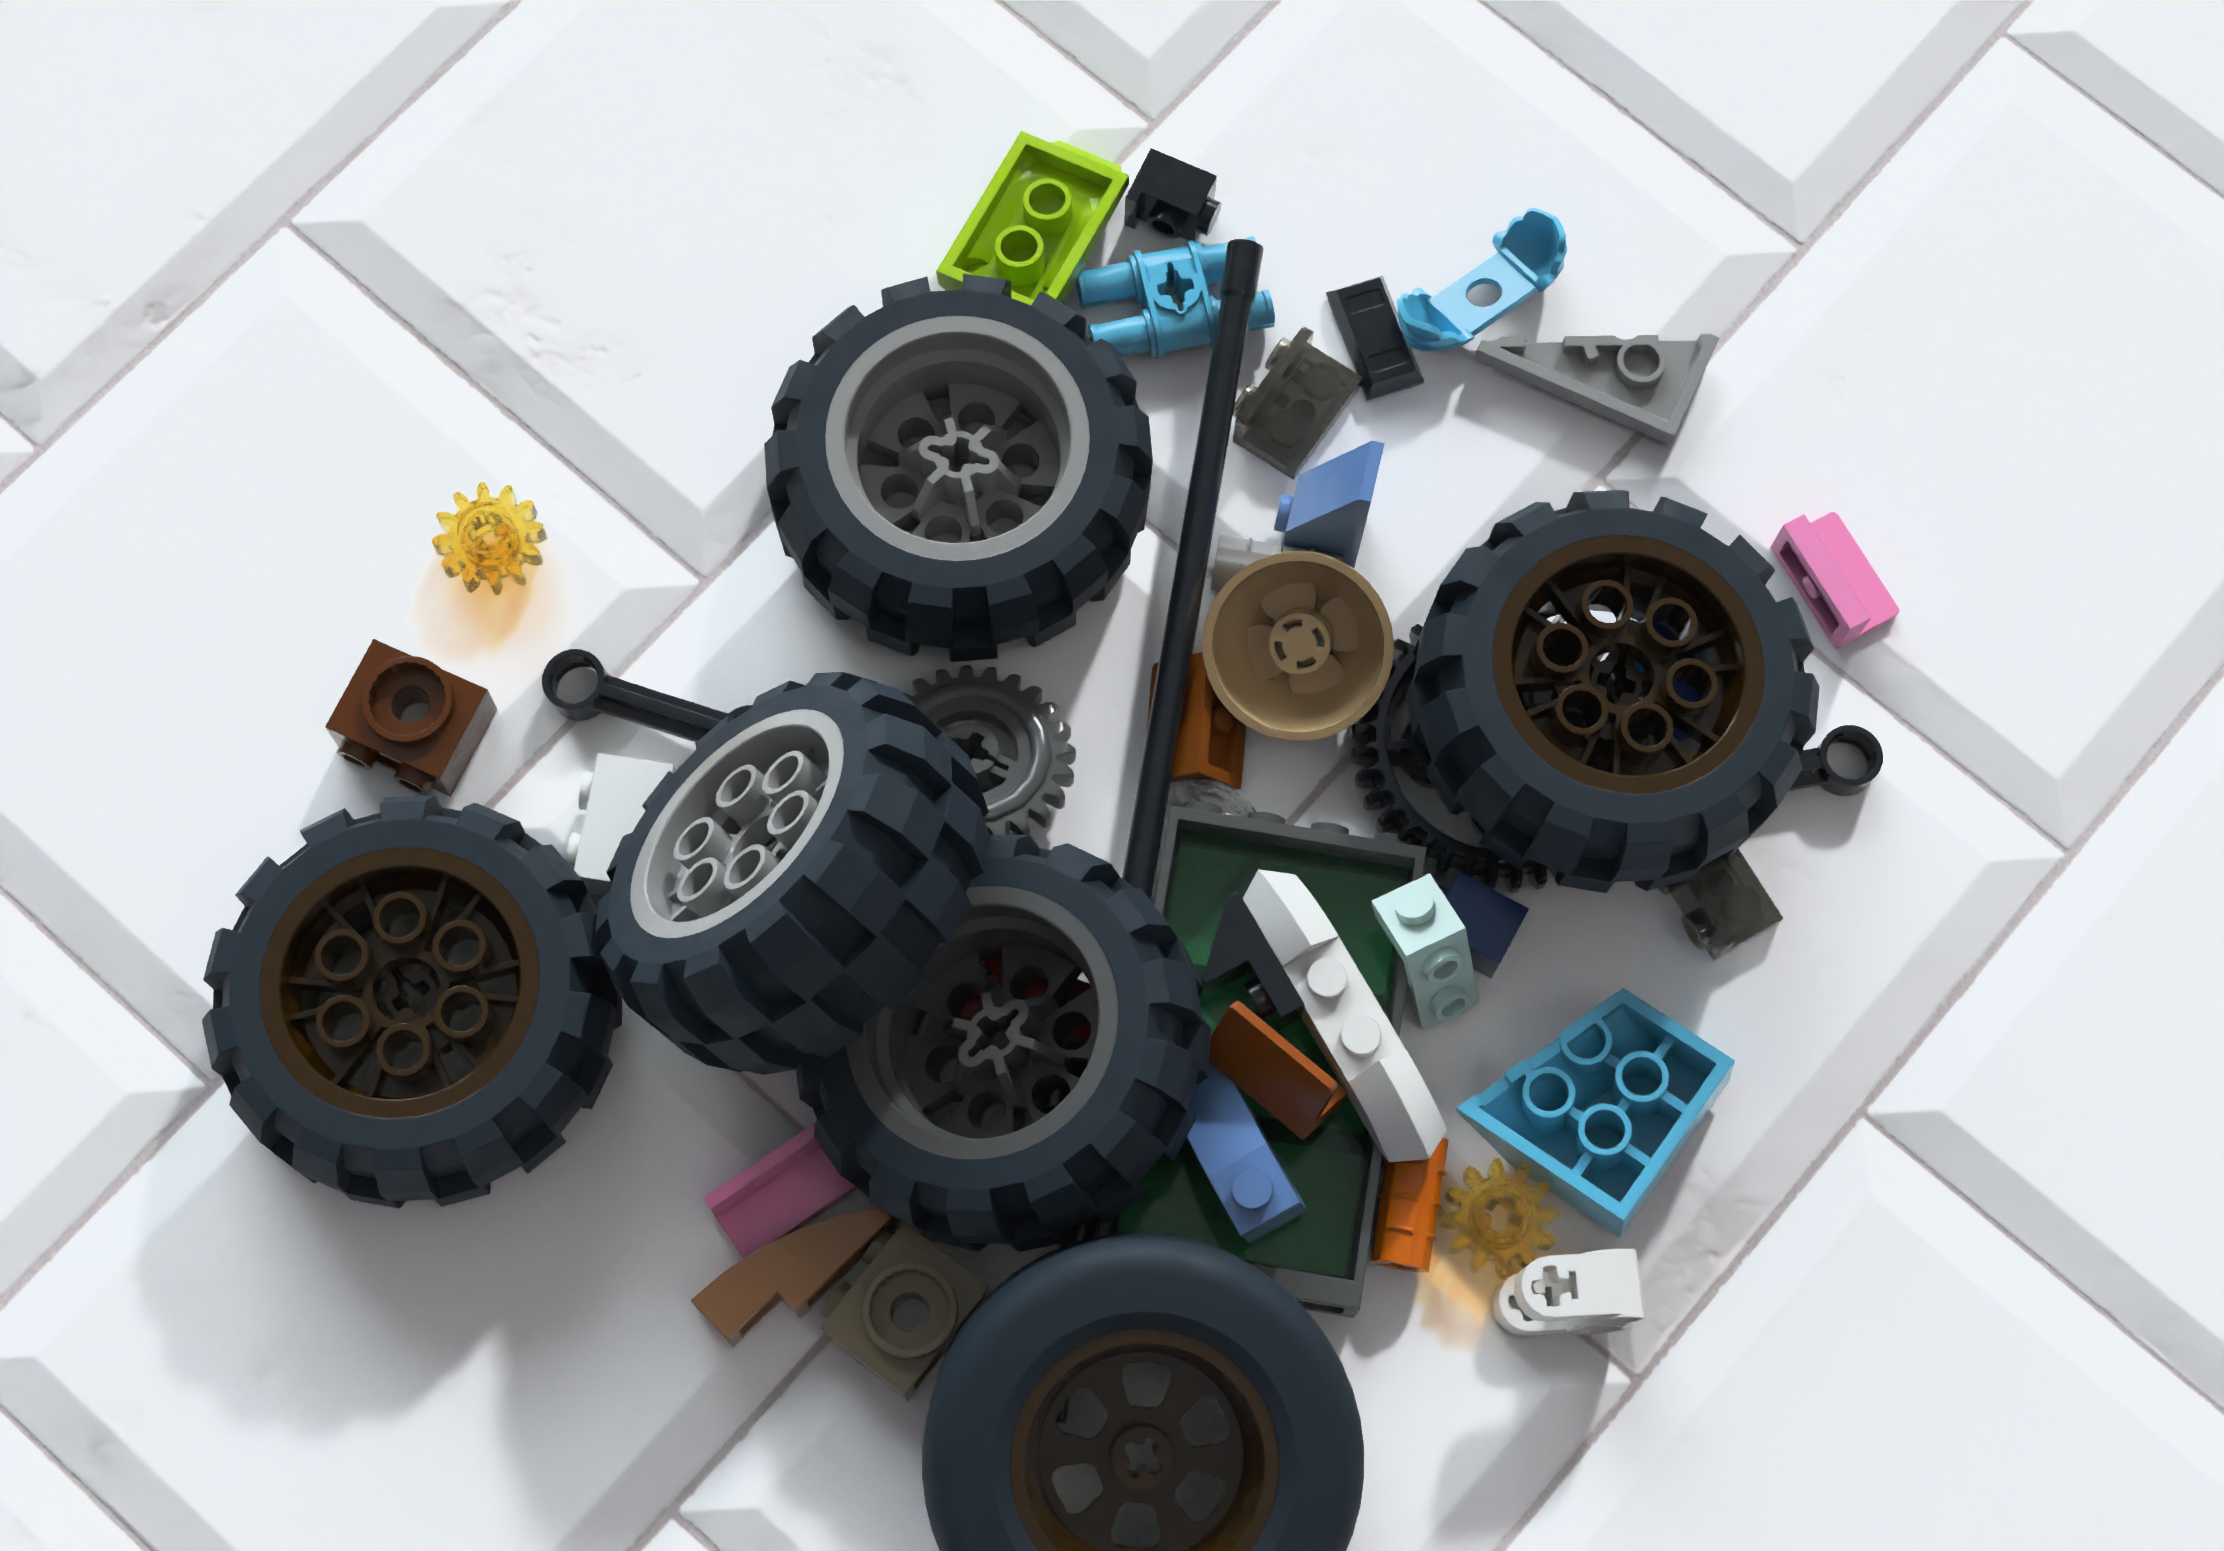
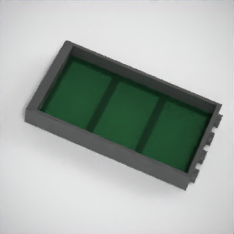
M1189 801L1185 803L1184 807L1171 805L1154 905L1185 945L1200 981L1202 982L1226 898L1239 891L1243 898L1258 869L1295 874L1309 890L1329 919L1399 1037L1408 979L1404 961L1375 917L1372 900L1423 877L1427 847L1412 845V839L1410 838L1407 841H1401L1396 833H1377L1374 835V839L1349 835L1348 828L1329 822H1316L1311 824V828L1285 824V818L1269 812H1250L1247 818L1222 814L1221 807L1202 801ZM1246 975L1202 999L1199 997L1202 1018L1211 1027V1036L1226 1009L1235 1001L1241 1002L1256 1014L1242 988V985L1249 981ZM1270 1016L1262 1019L1341 1085L1302 1018L1279 1031ZM1239 1087L1308 1211L1256 1241L1249 1243L1237 1231L1186 1137L1174 1162L1168 1161L1161 1156L1139 1181L1138 1184L1146 1194L1107 1224H1104L1102 1221L1100 1223L1098 1236L1125 1232L1161 1233L1182 1236L1210 1244L1239 1257L1259 1269L1291 1294L1305 1310L1354 1318L1361 1305L1382 1153L1377 1148L1347 1095L1336 1111L1304 1140H1301Z

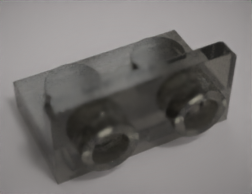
M1304 325L1292 341L1283 337L1278 342L1265 364V369L1269 373L1258 388L1249 384L1242 391L1235 402L1233 417L1236 418L1233 442L1292 480L1297 477L1361 388L1363 380L1362 376L1312 346L1314 331Z
M1739 849L1727 859L1716 858L1703 865L1692 879L1658 888L1664 895L1671 893L1684 914L1681 916V923L1688 938L1698 949L1706 948L1713 961L1777 926L1783 920V916Z

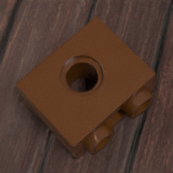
M373 639L325 728L339 747L336 753L346 761L366 770H371L374 763L396 772L393 777L395 781L418 794L428 796L431 789H434L451 797L493 719L497 707L488 689L443 670L428 659L409 655ZM419 702L430 704L427 714L417 722L407 723L401 721L402 714L408 706Z

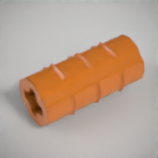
M1444 1137L1441 1139L1430 1159L1389 1162L1386 1159L1383 1162L1385 1172L1382 1191L1378 1194L1380 1204L1377 1223L1372 1228L1375 1235L1371 1263L1402 1271L1429 1272L1433 1242L1437 1240L1435 1228L1438 1210L1442 1208L1440 1203L1443 1177L1447 1175L1444 1169L1449 1143L1448 1139Z

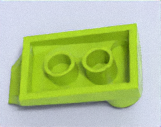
M1020 131L937 268L938 284L945 290L963 289V274L1006 279L1011 281L1012 299L1032 305L1039 292H1043L1065 305L1064 299L1129 185V175L1122 172V166L1059 140L1048 142Z

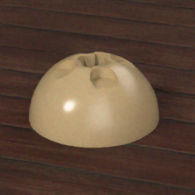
M1280 552L1263 557L1245 566L1217 594L1204 626V665L1208 679L1217 697L1226 709L1244 725L1256 732L1280 740H1318L1337 734L1352 726L1379 699L1388 681L1393 663L1394 638L1388 612L1377 591L1367 579L1348 564L1317 552ZM1302 622V625L1293 626L1288 630L1284 627V624L1289 627L1292 624ZM1314 629L1317 631L1319 635L1320 642L1324 643V645H1318L1317 636L1313 631Z

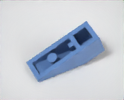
M1369 441L1300 474L1294 496L1282 494L1277 512L1274 531L1285 533L1283 544L1304 549L1313 547L1317 551L1343 555V562L1355 568L1385 443Z
M1209 1062V1077L1202 1083L1195 1084L1189 1108L1197 1116V1119L1187 1138L1240 1236L1249 1243H1252L1308 1211L1239 1087Z

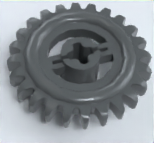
M963 665L960 668L958 678H952L948 671L939 669L936 671V683L933 685L922 678L913 680L912 685L915 695L911 696L905 692L902 693L969 756L989 811L984 817L989 835H1006V831L1010 829L1017 835H1030L1028 818L1033 819L1041 827L1048 828L1050 825V811L1045 803L1057 809L1064 808L1066 797L1061 787L1069 788L1074 783V772L1068 765L1075 762L1076 749L1067 743L1071 736V727L1065 722L1057 721L1060 707L1054 702L1040 704L1042 701V688L1038 686H1030L1021 691V676L1018 674H1010L1005 680L998 681L995 667H987L981 677H975L971 666ZM975 719L992 723L1007 733L1017 749V761L999 754L998 740L993 732L984 726L964 724L952 729L950 732L942 728L956 721Z

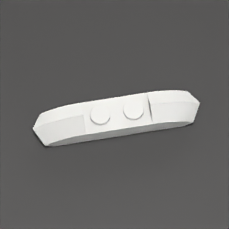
M1258 869L1243 896V900L1304 1002L1302 1020L1339 1083L1348 1091L1347 1096L1377 1148L1389 1162L1430 1159L1447 1129L1423 1078L1329 919L1301 880L1295 874Z

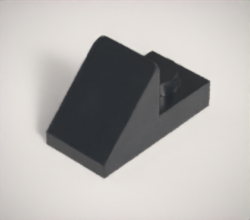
M1239 891L1226 898L1201 984L1204 990L1200 998L1202 999L1246 975L1249 981L1244 983L1242 988L1252 1009L1260 1019L1270 1016L1279 1031L1302 1018L1305 1004Z

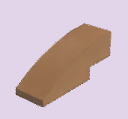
M875 1207L841 1214L802 1227L759 1248L719 1275L690 1301L734 1347L781 1301L801 1319L862 1260L869 1246L885 1228L892 1231L896 1227L895 1219L880 1208Z

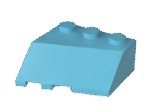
M1622 988L1559 1033L1557 1039L1528 1060L1523 1059L1506 1071L1504 1077L1478 1096L1473 1095L1456 1107V1112L1510 1165L1618 1238H1621L1728 1084L1735 1060L1625 988Z

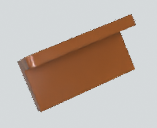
M1203 652L1192 654L1171 783L1189 779L1222 793L1241 789L1246 725L1226 709L1214 692L1205 669ZM1159 662L1155 663L1152 667L1147 728Z
M1235 1001L1226 1009L1210 1038L1209 1062L1301 1140H1304L1336 1111L1348 1093L1333 1078L1239 1001Z

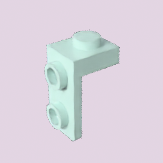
M1430 873L1372 900L1376 919L1404 961L1415 1017L1423 1029L1429 1028L1441 1021L1454 1020L1479 1002L1466 928Z

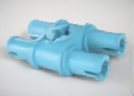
M1254 236L1244 238L1256 242ZM1187 240L1185 246L1141 254L1137 250L1133 251L1132 255H1127V262L1081 270L1075 283L1082 309L1133 298L1137 304L1141 303L1142 306L1140 316L1089 325V339L1093 343L1103 339L1113 344L1121 357L1148 352L1150 357L1162 359L1164 353L1203 345L1213 348L1221 299L1216 300L1213 295L1209 296L1208 288L1209 283L1218 282L1222 279L1228 242L1202 247L1199 241ZM1167 287L1171 288L1172 294L1176 295L1179 303H1183L1182 311L1178 310L1177 304L1173 303L1170 295H1167ZM1269 290L1257 292L1256 299L1251 306L1247 332L1275 326V312Z

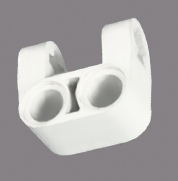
M1625 1248L1605 1249L1581 1254L1548 1255L1537 1258L1519 1273L1513 1274L1497 1287L1492 1296L1491 1308L1494 1318L1504 1330L1521 1336L1560 1333L1592 1335L1627 1329L1644 1320L1637 1252L1634 1249ZM1515 1296L1517 1305L1521 1310L1510 1309L1509 1299ZM1522 1311L1525 1315L1529 1316V1321L1523 1319Z

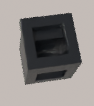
M1150 148L1125 197L1124 225L1135 229L1139 220L1147 222L1152 230L1168 238H1178L1180 236L1194 242L1199 233L1208 236L1217 221L1222 202L1215 200L1217 175Z

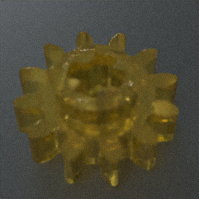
M479 482L476 491L478 498L470 502L465 495L455 492L453 499L458 512L455 515L449 512H437L436 518L438 523L447 534L435 536L432 538V544L437 554L445 556L441 566L448 578L459 576L462 573V582L469 593H473L480 586L481 580H487L495 596H498L502 593V579L511 576L514 582L522 586L527 584L521 566L524 563L533 566L543 564L542 555L534 544H539L548 539L543 523L534 521L537 518L538 511L532 500H525L517 505V496L513 486L509 484L500 491L498 498H493L485 482ZM489 532H492L495 538L499 536L496 542L489 545L483 539Z
M1494 1158L1487 1170V1178H1483L1480 1171L1475 1167L1468 1166L1462 1174L1464 1184L1469 1191L1453 1186L1449 1187L1444 1195L1451 1205L1458 1208V1212L1451 1211L1443 1215L1439 1220V1226L1449 1230L1458 1229L1460 1234L1452 1242L1448 1251L1450 1254H1458L1466 1248L1470 1249L1474 1253L1470 1260V1272L1474 1274L1486 1264L1487 1260L1495 1263L1494 1270L1498 1278L1505 1279L1511 1271V1259L1515 1258L1519 1266L1525 1268L1536 1260L1535 1253L1531 1250L1530 1246L1540 1250H1549L1555 1243L1553 1236L1549 1232L1543 1231L1541 1225L1546 1226L1555 1222L1560 1216V1211L1551 1207L1542 1208L1539 1203L1549 1192L1551 1186L1549 1183H1540L1534 1188L1528 1187L1525 1184V1180L1529 1175V1165L1525 1163L1520 1165L1511 1177L1504 1175V1165L1500 1158ZM1497 1205L1504 1206L1509 1210L1506 1220L1514 1225V1228L1507 1224L1502 1232L1495 1231L1490 1227L1493 1216L1484 1211V1208L1492 1212Z

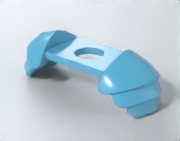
M1529 208L1524 216L1513 218L1506 230L1496 232L1493 236L1492 243L1498 253L1440 293L1432 297L1418 287L1411 294H1402L1397 299L1398 318L1408 347L1421 351L1455 349L1472 341L1475 335L1537 292H1543L1552 285L1564 268V258L1567 253L1566 234L1559 219L1543 210ZM1481 284L1494 285L1502 292L1501 298L1495 304L1487 307L1475 306L1466 297L1472 288Z

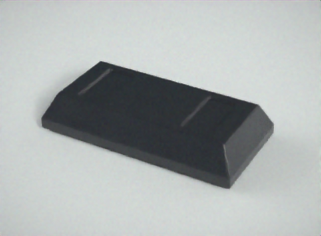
M1383 275L1326 292L1328 303L1366 401L1424 383V378L1413 350L1406 343L1399 324L1398 312Z

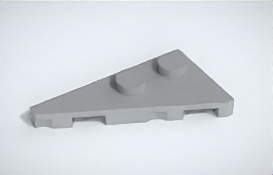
M1700 334L1697 341H1659L1658 335H1637L1632 339H1621L1615 335L1564 336L1563 342L1526 343L1525 336L1501 337L1494 341L1481 340L1474 360L1671 445L1719 337L1712 334Z

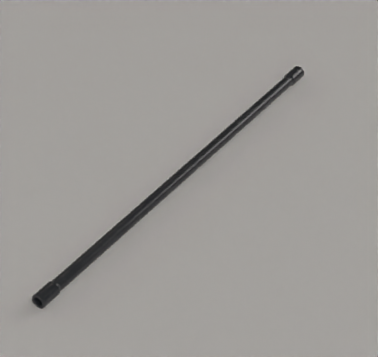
M1233 239L1227 244L1219 290L1221 303L1122 878L1131 886L1142 888L1150 900L1251 306L1256 299L1264 252L1261 244L1247 239ZM1097 1216L1070 1227L1072 1234L1068 1242L1059 1244L1058 1248L1070 1243L1093 1238ZM1070 1397L1062 1407L1056 1423L1066 1424Z

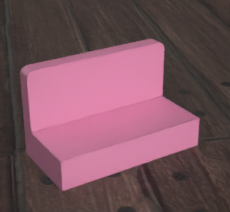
M1830 512L1811 523L1803 514L1782 526L1770 548L1835 649L1882 626L1897 616L1899 613L1897 604L1836 512Z
M816 1123L802 1130L704 1198L711 1212L743 1259L759 1248L804 1227L857 1190L854 1184L840 1176L814 1138Z

